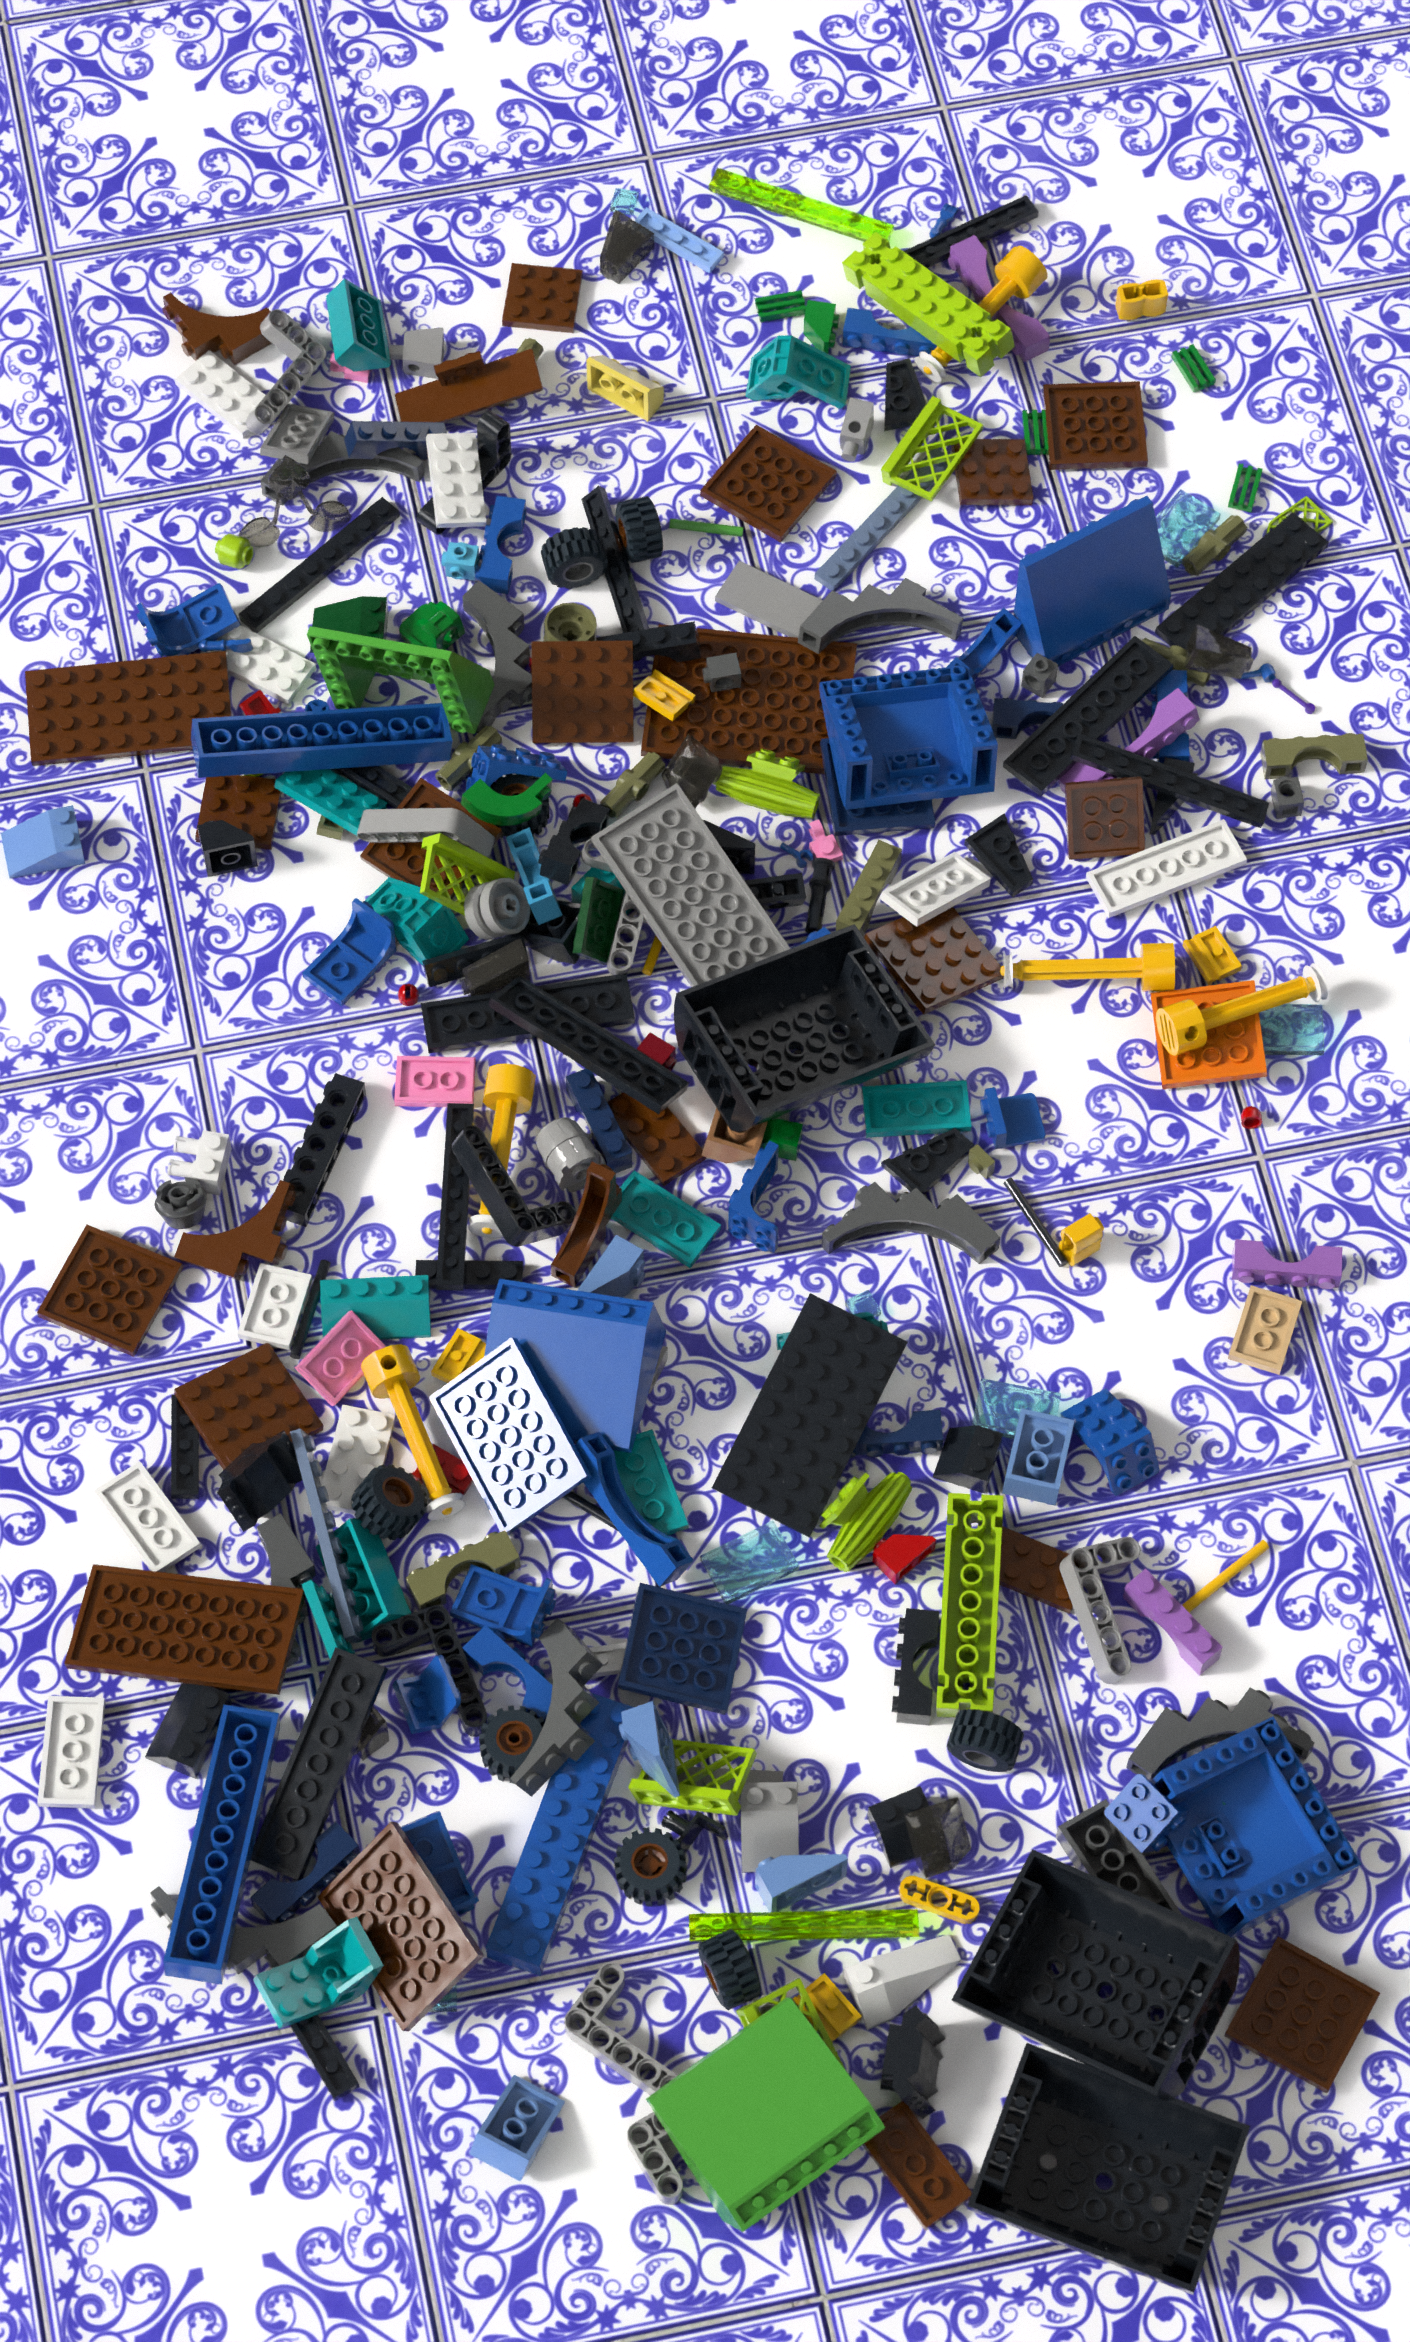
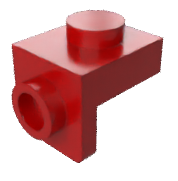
M258 690L239 705L245 715L281 712L279 707L276 709L273 707L261 690Z

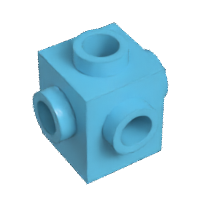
M449 542L447 552L443 551L441 566H445L446 577L475 580L476 566L479 565L480 560L479 546L468 545L463 542Z

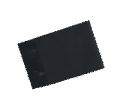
M703 820L739 874H755L756 844Z
M557 900L562 916L538 925L530 908L529 921L525 928L520 931L524 937L525 946L555 961L576 964L580 955L574 954L573 948L581 904Z

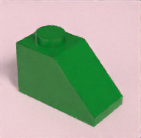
M782 1119L768 1121L760 1148H765L770 1140L779 1145L778 1158L796 1161L802 1141L803 1124Z

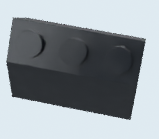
M181 1683L145 1755V1759L196 1779L215 1742L223 1705L232 1706L230 1694L211 1686Z

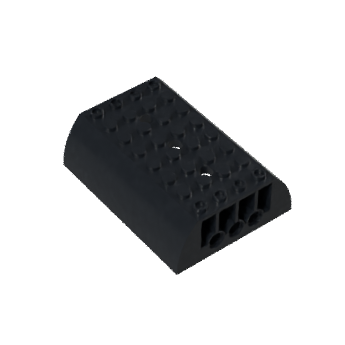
M855 924L678 992L674 1002V1026L678 1048L729 1128L736 1132L745 1131L928 1056L935 1046V1043ZM833 1030L843 1031L846 1036H836ZM788 1048H798L801 1054H793ZM749 1065L754 1066L757 1071L753 1072Z
M1032 1849L951 2000L962 2008L1158 2099L1168 2101L1184 2091L1236 1990L1240 1965L1239 1945L1235 1938ZM1052 1964H1063V1969L1059 1974L1050 1975L1048 1973L1049 1967ZM1103 1986L1113 1987V1993L1110 1997H1099V1990ZM1154 2009L1164 2010V2017L1159 2021H1151L1149 2019L1150 2013Z
M1026 2042L968 2202L967 2210L1193 2295L1250 2126L1176 2098L1163 2101L1090 2066ZM1052 2155L1056 2159L1057 2165L1052 2169L1044 2168L1040 2163L1042 2156ZM1102 2175L1107 2176L1112 2181V2187L1102 2190L1096 2185V2179ZM1158 2196L1165 2198L1168 2208L1164 2211L1154 2209L1151 2203L1153 2198Z

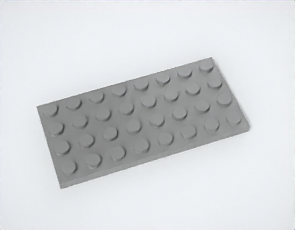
M678 783L591 837V841L691 987L791 949Z

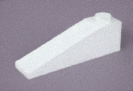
M950 1934L874 1956L846 1967L844 1979L868 2030L896 2018L905 2007L918 1999L926 1989L939 1981L961 1962V1958Z

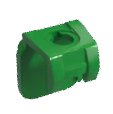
M440 601L437 604L429 602L420 606L402 622L399 627V633L409 644L446 650L465 634V629L460 616L451 607Z

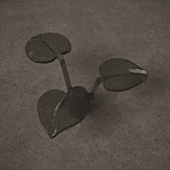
M285 455L268 479L270 488L277 495L273 520L270 522L266 517L255 518L241 529L238 536L247 538L253 547H266L276 542L280 536V530L275 525L278 522L281 497L291 500L299 495L308 512L312 514L308 519V524L317 531L329 532L337 530L346 525L351 520L352 515L344 504L337 501H326L319 504L316 510L312 509L302 492L310 483V475L300 463Z

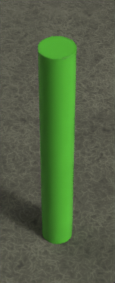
M670 518L669 528L739 537H743L744 527L672 518Z

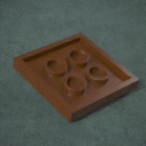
M512 263L502 316V326L574 333L583 270Z
M976 439L955 468L960 505H1032L1034 498L1025 439ZM959 443L951 445L952 453H957L961 449Z
M243 775L206 777L197 825L204 824L207 821L224 820L252 835L255 848L272 850L282 795L281 791L274 788L276 779ZM196 829L195 840L200 843L198 829Z
M1141 776L1064 783L1069 860L1133 855L1145 850L1143 783Z

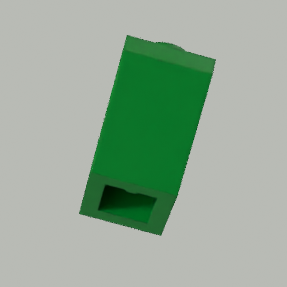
M808 300L804 316L803 334L815 348L829 354V349L835 346L836 333H833V329H838L840 314H836V304Z

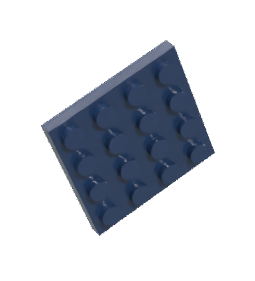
M829 738L821 739L820 746L834 836L935 827L932 799L845 810L839 793Z
M639 1583L617 1688L725 1715L728 1710L747 1609Z

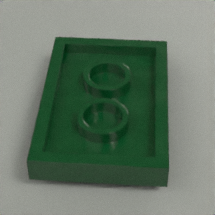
M585 877L574 939V954L602 965H607L623 900V889L595 877Z

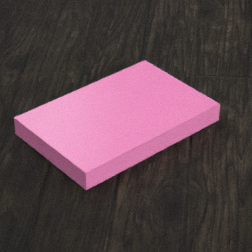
M397 1056L395 1106L447 1107V1103L474 1104L476 1057Z
M351 1310L302 1359L295 1369L331 1406H335L364 1375L361 1369L363 1360L374 1351L386 1346Z

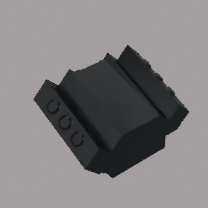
M283 1430L265 1442L252 1443L219 1474L222 1484L217 1493L243 1532L255 1526L259 1518L268 1514L293 1491L296 1483L303 1480L294 1445Z
M915 2005L903 2014L901 2026L889 2025L880 2089L897 2093L901 2100L923 2120L936 2111L928 2099L939 2092L936 2088L939 2061L944 2057L936 2046L944 2041L946 2037L940 2031L939 2026Z

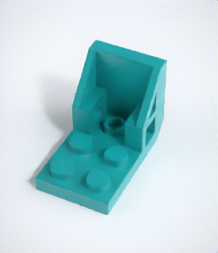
M792 335L777 336L751 357L745 397L753 401L790 398L801 389L841 409L846 405L851 366Z
M388 877L365 900L374 908L375 912L381 916H387L393 922L395 938L422 966L423 960L457 951L469 940L452 910L420 894V887Z
M354 1917L346 1920L313 1944L306 1956L258 1973L253 1981L276 2024L281 2029L354 2001L367 1991L384 1965L358 1918Z

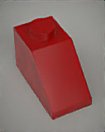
M893 1534L887 1540L885 1538L881 1539L874 1546L872 1562L896 1584L935 1550L936 1539L933 1536Z

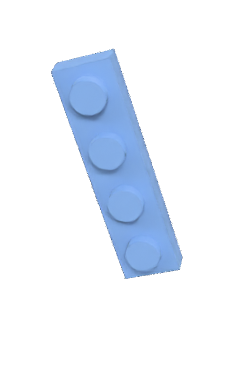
M647 207L632 223V229L708 273H711L724 258L723 251Z

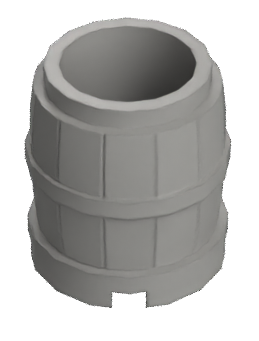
M568 1117L556 1119L542 1128L537 1135V1150L546 1168L552 1172L556 1183L562 1191H564V1188H567L569 1192L585 1188L587 1169L592 1161L599 1165H606L601 1153L593 1146L589 1135L584 1132L575 1120Z

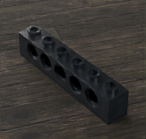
M802 873L744 880L764 910L803 905L806 899Z
M338 1073L334 1074L332 1081L326 1083L323 1092L324 1099L322 1103H317L313 1114L314 1121L312 1125H307L303 1136L304 1143L302 1147H297L293 1157L294 1165L292 1169L286 1171L283 1181L295 1187V1192H304L302 1195L295 1197L293 1205L291 1207L288 1206L285 1214L287 1221L307 1227L366 1096L365 1082ZM336 1103H343V1104H344V1105H342V1106H340V1107H335V1106H333V1105L336 1104ZM325 1125H333V1126H334V1127H332V1128H330V1129H325V1128H323ZM316 1147H323V1148H324V1149L321 1150V1151H314V1150H313V1149L316 1148ZM306 1169H313V1170H314V1171L311 1172V1173H304V1172H303V1171L306 1170Z

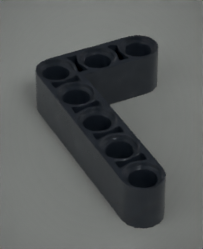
M489 410L483 413L477 423L478 456L483 490L505 469L512 455L510 424ZM432 497L419 511L417 522L436 535H439L446 528H436Z
M475 1125L465 1126L452 1143V1150L507 1243L520 1247L563 1234L575 1218L577 1213L575 1208L568 1202L560 1201L529 1210L483 1131Z
M435 1605L376 1626L371 1636L374 1651L381 1657H390L431 1642L435 1656L442 1655L450 1670L454 1667L463 1669L460 1674H451L460 1694L462 1692H470L472 1696L469 1699H461V1704L456 1711L466 1734L472 1737H479V1734H482L481 1727L483 1723L488 1724L487 1712L447 1609L443 1606ZM436 1618L444 1620L443 1624L438 1626L432 1625L431 1621ZM408 1628H416L418 1630L413 1635L404 1633ZM382 1637L392 1639L388 1644H380L378 1642ZM444 1643H451L454 1645L449 1650H443L440 1648V1646ZM474 1716L480 1717L482 1719V1721L478 1724H471L468 1722V1720Z

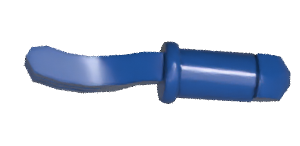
M947 203L944 204L940 211V218L936 220V224L929 232L930 238L941 234L943 229L947 227V223L952 221L958 213V207Z
M222 639V641L202 640L198 646L203 652L226 651V649H229L233 652L245 653L253 649L251 639L225 641V639Z

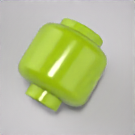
M226 534L215 545L218 561L223 565L241 569L248 565L253 558L254 549L247 538Z

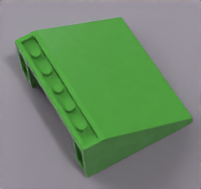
M309 627L306 635L336 709L361 708L375 673L377 672L385 676L394 675L407 680L416 679L429 684H435L451 730L459 733L475 734L495 685L490 670L448 650Z
M786 1997L646 2098V2101L722 2221L742 2232L886 2128L871 2103L794 2001L789 1997Z

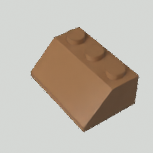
M716 1108L701 1156L726 1164L754 1159L760 1149L767 1122L742 1132L732 1131Z

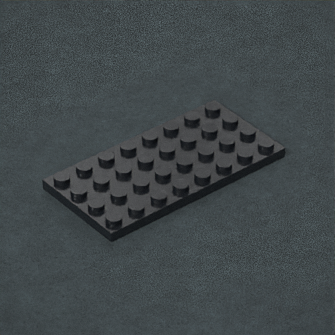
M810 1293L711 1489L810 1538L908 1342Z

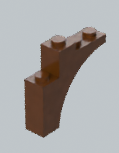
M171 292L163 296V313L169 321L172 320L176 324V328L182 336L183 343L181 348L187 357L191 356L194 361H197L210 350L212 353L220 351L225 359L229 358L236 365L272 344L264 337L260 330L262 321L271 312L267 307L246 315L216 316L190 308L179 301Z
M592 1161L588 1167L585 1188L577 1213L560 1250L551 1263V1276L574 1288L607 1238L606 1225L622 1202V1189L616 1184V1173L605 1164L599 1165Z
M280 1180L275 1192L266 1205L254 1217L234 1229L210 1235H196L183 1232L174 1257L182 1262L238 1281L241 1275L244 1276L249 1266L248 1256L278 1266L279 1261L284 1260L288 1250L287 1240L278 1236V1233L284 1230L287 1222V1217H285L288 1206L291 1207L295 1201V1187L288 1182Z

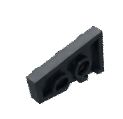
M910 358L886 364L884 432L911 426L927 404Z
M1004 813L966 838L964 845L1013 898L1032 885L1033 878L1023 855L1018 849L1016 838L1008 826V820Z
M954 1128L927 1140L926 1144L913 1150L910 1148L903 1151L902 1155L881 1161V1167L910 1192L917 1188L925 1195L969 1154V1150L974 1147V1144Z

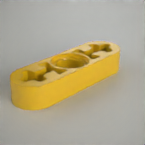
M908 1876L900 1884L899 1895L906 1904L962 1924H970L978 1917L980 1907L978 1901L973 1896L917 1876ZM912 1884L916 1885V1891L920 1893L915 1892L913 1896H909L906 1888H910ZM925 1888L929 1889L926 1902L922 1901ZM936 1893H942L947 1897L948 1902L942 1907H937L932 1903L931 1897ZM952 1898L957 1899L955 1903L957 1906L964 1907L965 1904H970V1910L974 1912H968L967 1915H963L962 1909L954 1906L953 1911H950Z

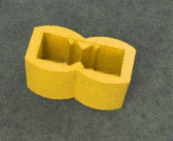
M1153 279L1142 284L1127 283L1119 286L1115 303L1119 319L1133 320L1142 315L1154 317L1165 313L1168 300L1165 281Z
M1091 1213L1061 1230L1062 1240L1059 1242V1249L1071 1267L1100 1250L1104 1227L1100 1219L1093 1217Z

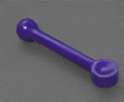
M1274 679L1272 681V686L1274 688L1281 689L1288 696H1290L1292 699H1294L1296 702L1302 705L1305 708V712L1307 714L1314 713V704H1307L1305 701H1303L1301 698L1295 695L1292 691H1290L1288 688L1282 685L1280 679Z

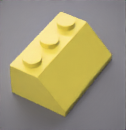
M604 355L590 356L586 360L587 389L646 421H649L663 404L664 387L657 381L649 380L638 371L631 370L621 365L617 360L610 359Z

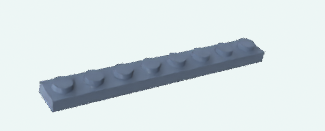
M933 449L929 452L931 459L945 455L939 449ZM947 462L933 465L935 473L945 471L948 467ZM930 466L916 469L918 477L932 474ZM913 470L904 480L915 478ZM934 480L920 483V487L928 492L935 485ZM897 486L815 572L814 580L829 590L835 591L923 497Z
M300 1428L290 1433L343 1635L347 1641L353 1644L362 1641L360 1632L363 1631V1624L359 1615H356L353 1606L357 1603L353 1590L348 1588L347 1579L350 1578L346 1564L341 1561L342 1545L339 1538H335L333 1528L336 1527L335 1518L331 1511L328 1512L326 1502L329 1501V1495L325 1486H321L319 1477L323 1475L318 1460L315 1461L313 1455L316 1446L312 1436Z

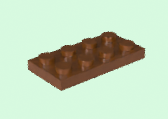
M624 1092L607 1102L624 1138L663 1186L706 1159V1157L701 1156L703 1149L668 1107L660 1114H657Z
M1002 1526L1000 1585L1068 1614H1071L1073 1609L1060 1572V1562L1069 1554ZM1074 1561L1075 1566L1079 1568L1078 1563Z
M903 2101L879 2117L886 2128L862 2145L926 2231L970 2200L972 2192Z

